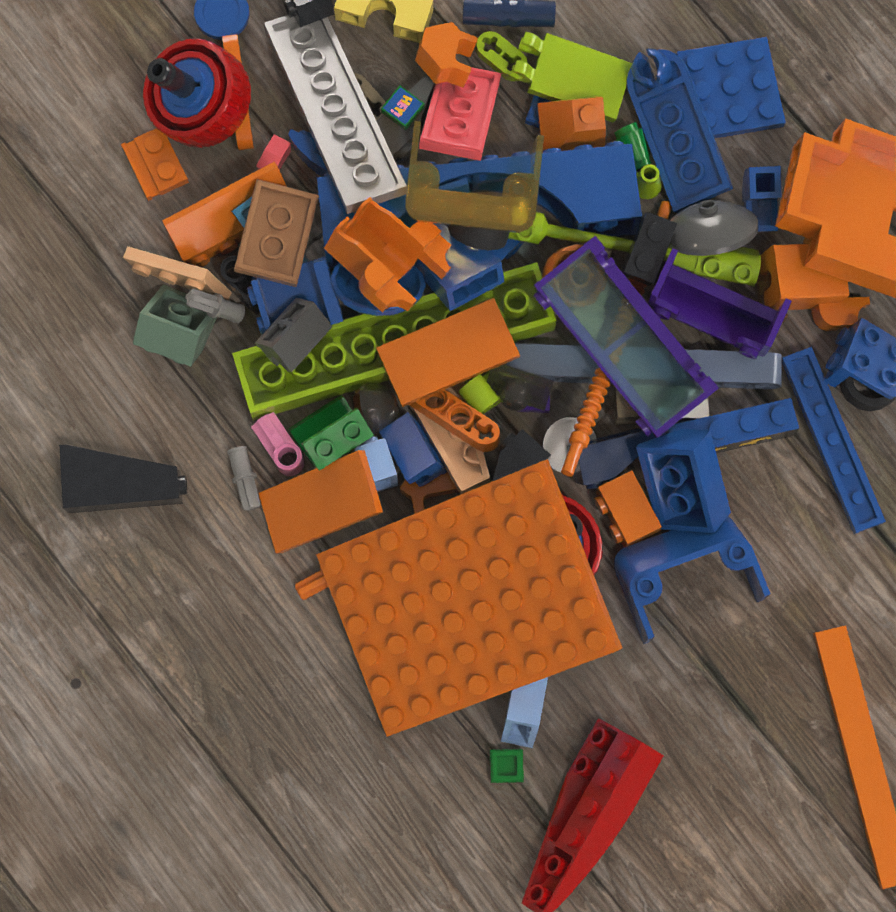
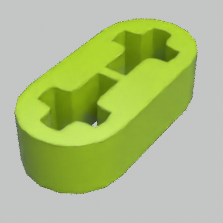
M484 32L477 39L476 52L478 57L494 71L502 73L501 76L504 79L513 82L517 81L510 78L511 71L508 70V62L506 60L510 63H515L516 60L528 63L526 56L496 32ZM492 42L496 43V52L492 49H490L488 52L484 51V43H487L489 45L492 44Z

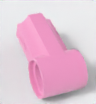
M274 412L258 419L251 426V429L276 464L277 469L286 476L297 475L304 467V458L300 448L295 444ZM286 453H294L297 455V460L294 464L285 466L281 464L282 456Z

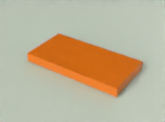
M494 298L376 347L401 407H405L520 358L519 351Z
M365 450L355 451L335 460L320 471L317 468L258 493L276 554L284 553L383 513Z

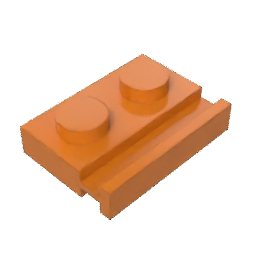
M157 128L135 137L129 143L121 144L148 201L152 200L155 196L166 194L189 183L168 137Z

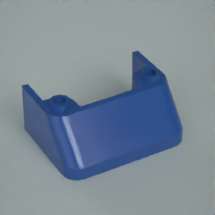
M729 516L715 533L671 530L627 546L617 553L613 563L614 570L643 644L649 643L655 637L643 606L655 602L662 593V582L658 572L718 551L722 563L728 569L733 571L744 570L756 602L763 601L771 594L752 546Z

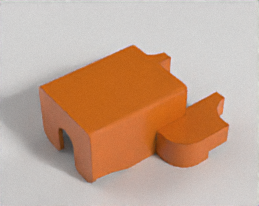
M371 197L359 206L351 220L347 216L339 223L324 247L333 258L359 280L360 292L382 313L390 307H400L407 312L413 307L417 299L403 288L398 281L413 268L418 259L441 280L451 269L445 255L452 245L440 235L442 231L436 225L429 221H418L409 228L392 212L373 201Z
M805 237L803 244L772 245L761 254V275H765L769 271L771 273V286L764 291L765 306L778 310L787 298L792 300L788 310L811 309L812 318L817 327L825 331H837L838 329L852 326L858 321L860 309L870 305V297H849L848 281L804 266L810 242L809 238Z

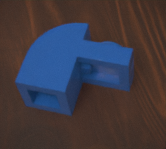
M781 166L749 167L745 169L743 175L742 202H744V207L757 216L758 232L778 231V227H775L778 215L777 199L782 198Z

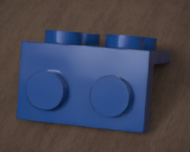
M860 318L849 328L844 327L835 341L838 344L836 352L830 356L825 368L828 369L824 382L835 388L850 376L888 399L896 397V338L863 318Z

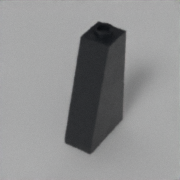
M66 444L59 445L63 509L67 513L183 504L182 495L188 493L186 475L181 476V472L176 466Z

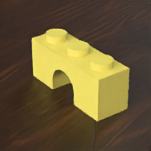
M336 0L334 6L335 20L365 28L367 19L372 12L387 10L395 16L393 23L394 36L419 43L432 17L433 0Z

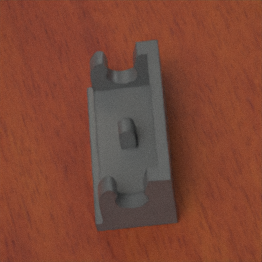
M295 298L255 344L275 366L281 364L286 371L292 372L333 326L313 301Z

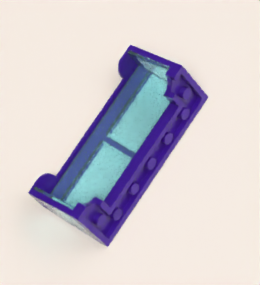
M594 236L534 285L538 292L533 296L544 310L549 307L552 308L640 418L635 422L648 437L653 433L658 438L719 388L710 376H706L703 371H699L701 367L698 363L694 362L615 264L613 258L607 257L609 255L604 250L605 247Z

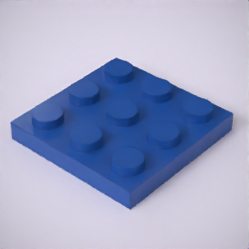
M767 37L678 51L676 53L687 65L714 138L784 127L786 122Z

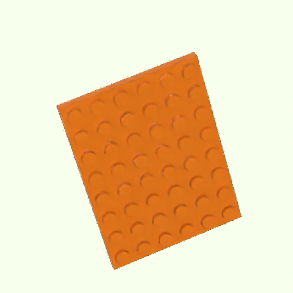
M548 459L316 554L386 737L622 649Z

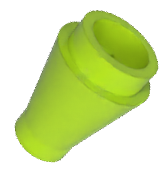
M652 164L645 165L636 175L639 197L648 200L660 193L662 182L658 168Z

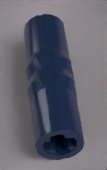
M463 0L462 23L465 25L511 26L516 28H554L556 2L538 0Z

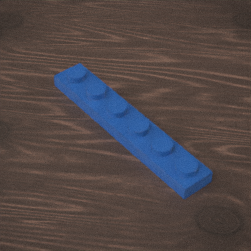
M812 347L782 357L783 368L853 534L885 523L886 520L829 386L824 382L825 377Z

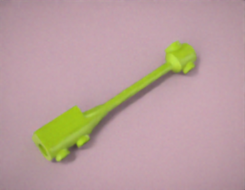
M513 207L510 216L512 226L508 239L539 244L547 236L585 244L596 236L605 248L629 252L633 240L548 224L544 213L535 212L529 208L520 209ZM668 247L663 261H667L672 250ZM746 247L707 256L686 255L678 252L673 265L698 276L755 286L761 266V255L758 250Z

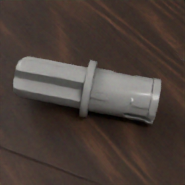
M193 288L185 296L187 306L206 312L211 318L221 317L233 323H239L245 315L244 305L226 300L218 293L212 295Z
M247 446L232 448L227 451L234 474L232 483L237 486L242 509L244 511L257 509L261 505L254 480L257 475L252 472Z

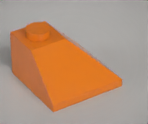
M596 96L537 103L542 153L550 148H559L561 151L574 150L575 147L580 145H592L593 148L605 147L606 124L603 97Z

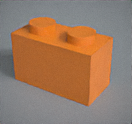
M633 470L597 488V497L594 498L595 504L602 515L607 514L612 523L609 526V530L617 544L621 542L625 548L658 533L662 528Z

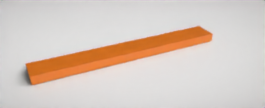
M845 625L815 632L813 636L879 886L880 889L895 887L896 811L847 627Z

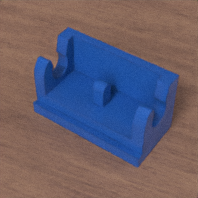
M409 412L379 431L382 438L386 439L392 456L409 484L416 481L418 487H421L441 474L447 473L420 423Z

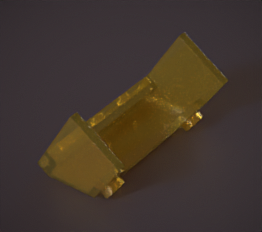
M414 121L405 201L406 212L413 220L515 233L524 232L533 225L536 216L544 136L537 135L533 142L530 173L517 172L508 176L503 184L502 197L440 190L438 169L432 163L417 161L421 121Z

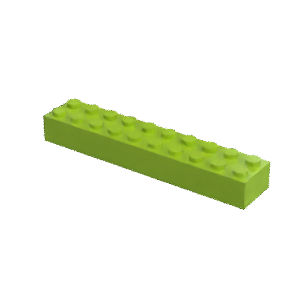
M538 263L503 272L504 283L452 311H449L439 297L432 293L422 296L408 312L404 311L395 315L384 316L361 314L333 324V327L292 372L286 371L281 364L275 366L257 346L232 353L253 421L272 412L278 414L355 391L362 386L368 387L388 381L389 377L376 347L492 298L495 299L514 342L554 331L557 322L554 311L551 307L544 310L533 296L538 292L534 285L542 279Z

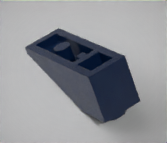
M639 427L590 440L588 447L582 450L573 475L574 482L583 486L586 485V489L598 488L605 484L604 480L615 478L638 457L636 449L638 444L657 437L653 433L647 437Z

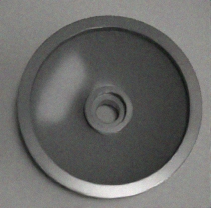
M721 200L702 201L687 207L670 219V221L677 223L668 247L678 250L679 253L695 256L730 252L753 240L759 230L758 219L752 211L739 204Z

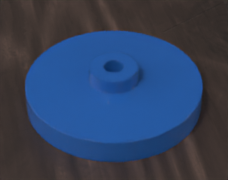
M196 0L194 6L196 24L210 38L222 40V36L239 35L249 21L250 11L247 0Z

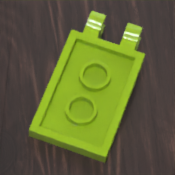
M524 33L518 50L538 56L535 68H533L524 61L516 60L515 65L512 67L510 78L530 84L527 93L550 101L601 96L604 102L605 120L612 123L617 120L627 86L628 72L632 63L546 33L543 40L533 33Z

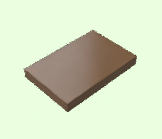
M257 179L234 272L297 287L319 195Z

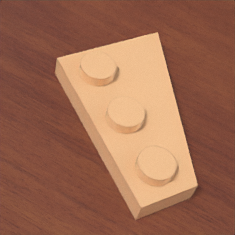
M128 246L123 258L132 265L131 270L141 276L149 277V275H152L163 282L171 285L176 284L189 290L195 288L212 295L218 293L226 300H229L232 294L208 269Z

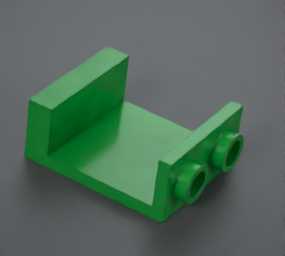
M342 395L288 428L302 453L319 471L374 436L358 408L352 410Z

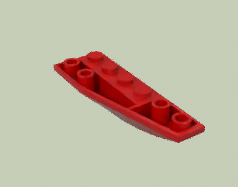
M598 718L566 774L521 904L533 912H554L593 869L614 841L633 812L664 755Z

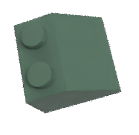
M163 284L140 312L133 344L144 348L148 352L170 358L178 364H185L191 367L202 353L217 317L211 318L206 312L187 306V300H185L187 293Z

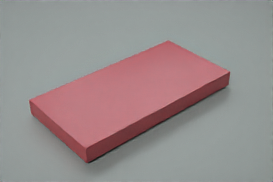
M471 67L470 75L463 88L448 82L435 84L419 142V149L481 161L502 73Z

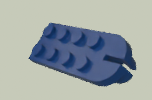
M648 48L646 49L647 54L654 60L657 68V80L648 57L639 52L628 72L627 88L673 212L677 214L693 204L709 200L734 188L687 65L678 55L669 50Z

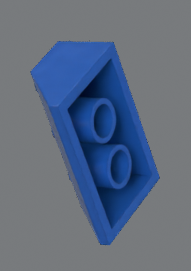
M679 429L638 444L636 449L652 509L662 526L661 529L715 533L731 511L711 430Z

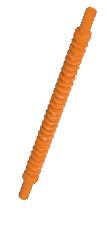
M661 202L657 216L668 220L672 210L670 202ZM629 278L630 283L642 296L647 285ZM622 299L620 302L621 306L617 310L619 314L615 315L616 322L612 323L613 329L609 331L610 337L606 339L608 345H605L603 350L607 349L630 330L629 326L633 325L634 321L632 318L636 317V313L625 299ZM625 343L608 355V359L614 366L619 363L618 357L622 355L621 349L625 347ZM600 368L595 369L594 373L596 376L592 377L593 384L589 385L591 392L586 393L587 400L583 401L584 408L580 409L581 415L577 417L578 423L574 425L575 431L571 433L569 438L571 446L561 473L565 476L572 477L574 475L582 450L586 449L589 445L590 437L588 435L593 434L591 427L596 426L594 419L599 417L598 411L602 409L600 404L604 403L605 398L603 396L608 393L606 388L610 387L611 384Z

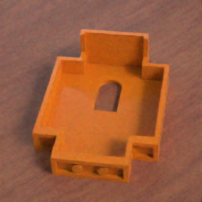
M846 118L834 131L832 141L804 132L792 149L775 227L810 239L805 267L896 298V237L888 234L893 211L896 212V136Z

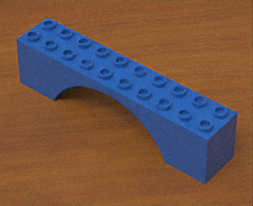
M621 141L610 142L605 147L593 148L592 145H580L575 147L574 150L568 151L550 148L544 150L543 153L531 155L530 152L521 151L513 153L511 157L499 158L498 155H486L481 158V161H468L465 158H456L450 160L447 164L436 165L435 162L428 161L419 163L417 167L405 168L403 165H397L407 185L408 194L379 203L381 207L392 212L401 220L406 212L415 207L425 212L436 205V187L466 178L470 193L498 192L526 199L548 211L567 228L614 237L630 236L636 234L642 218L632 144H624ZM329 172L325 173L323 177H317L324 247L339 223L347 216L351 220L356 211L349 214L346 213ZM325 250L329 268H334L339 262Z

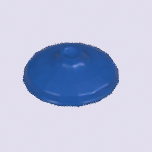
M340 263L334 267L331 275L333 291L345 306L359 313L374 316L395 315L406 311L400 307H390L382 313L360 292L358 279ZM414 265L398 281L403 288L417 299L416 304L421 299L426 286L423 273Z

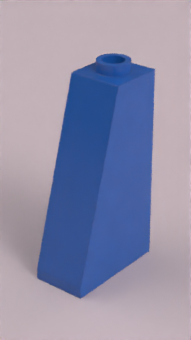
M416 207L406 212L401 218V221L409 228L418 221L433 223L442 231L440 235L452 245L445 255L451 269L442 280L421 260L418 259L415 263V266L423 273L425 282L449 311L504 283L501 260L494 254L457 241L450 235L446 225Z

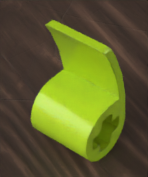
M492 369L484 376L480 374L470 380L459 390V393L468 405L485 414L513 394V389L505 379L500 377L501 374L496 369Z

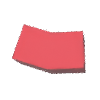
M274 134L256 165L257 169L259 170L275 161L280 170L291 152V142Z

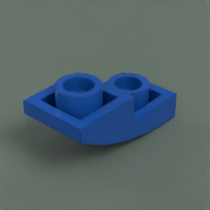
M290 129L288 133L289 142H291V147L310 169L323 177L325 173H328V170L321 155H319L320 152L312 134L304 130L297 132Z

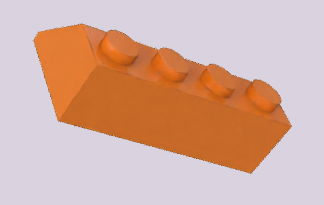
M275 161L162 220L168 237L182 262L202 268L210 262V258L219 253L222 255L228 254L238 247V243L242 240L244 227L232 211L253 196L256 180L287 187Z

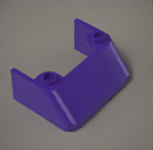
M672 248L648 302V305L656 315L663 320L672 318L740 348L739 353L750 359L756 360L758 356L764 357L772 347L792 300L786 298L780 308L774 310L673 265L678 250Z

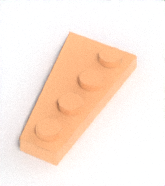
M464 381L445 389L467 403L459 393V390L465 385ZM431 397L426 401V405L430 408H438L444 401L439 397ZM410 406L460 495L490 483V475L484 452L475 449ZM457 413L451 418V421L457 425L465 424L469 420V417L463 413Z

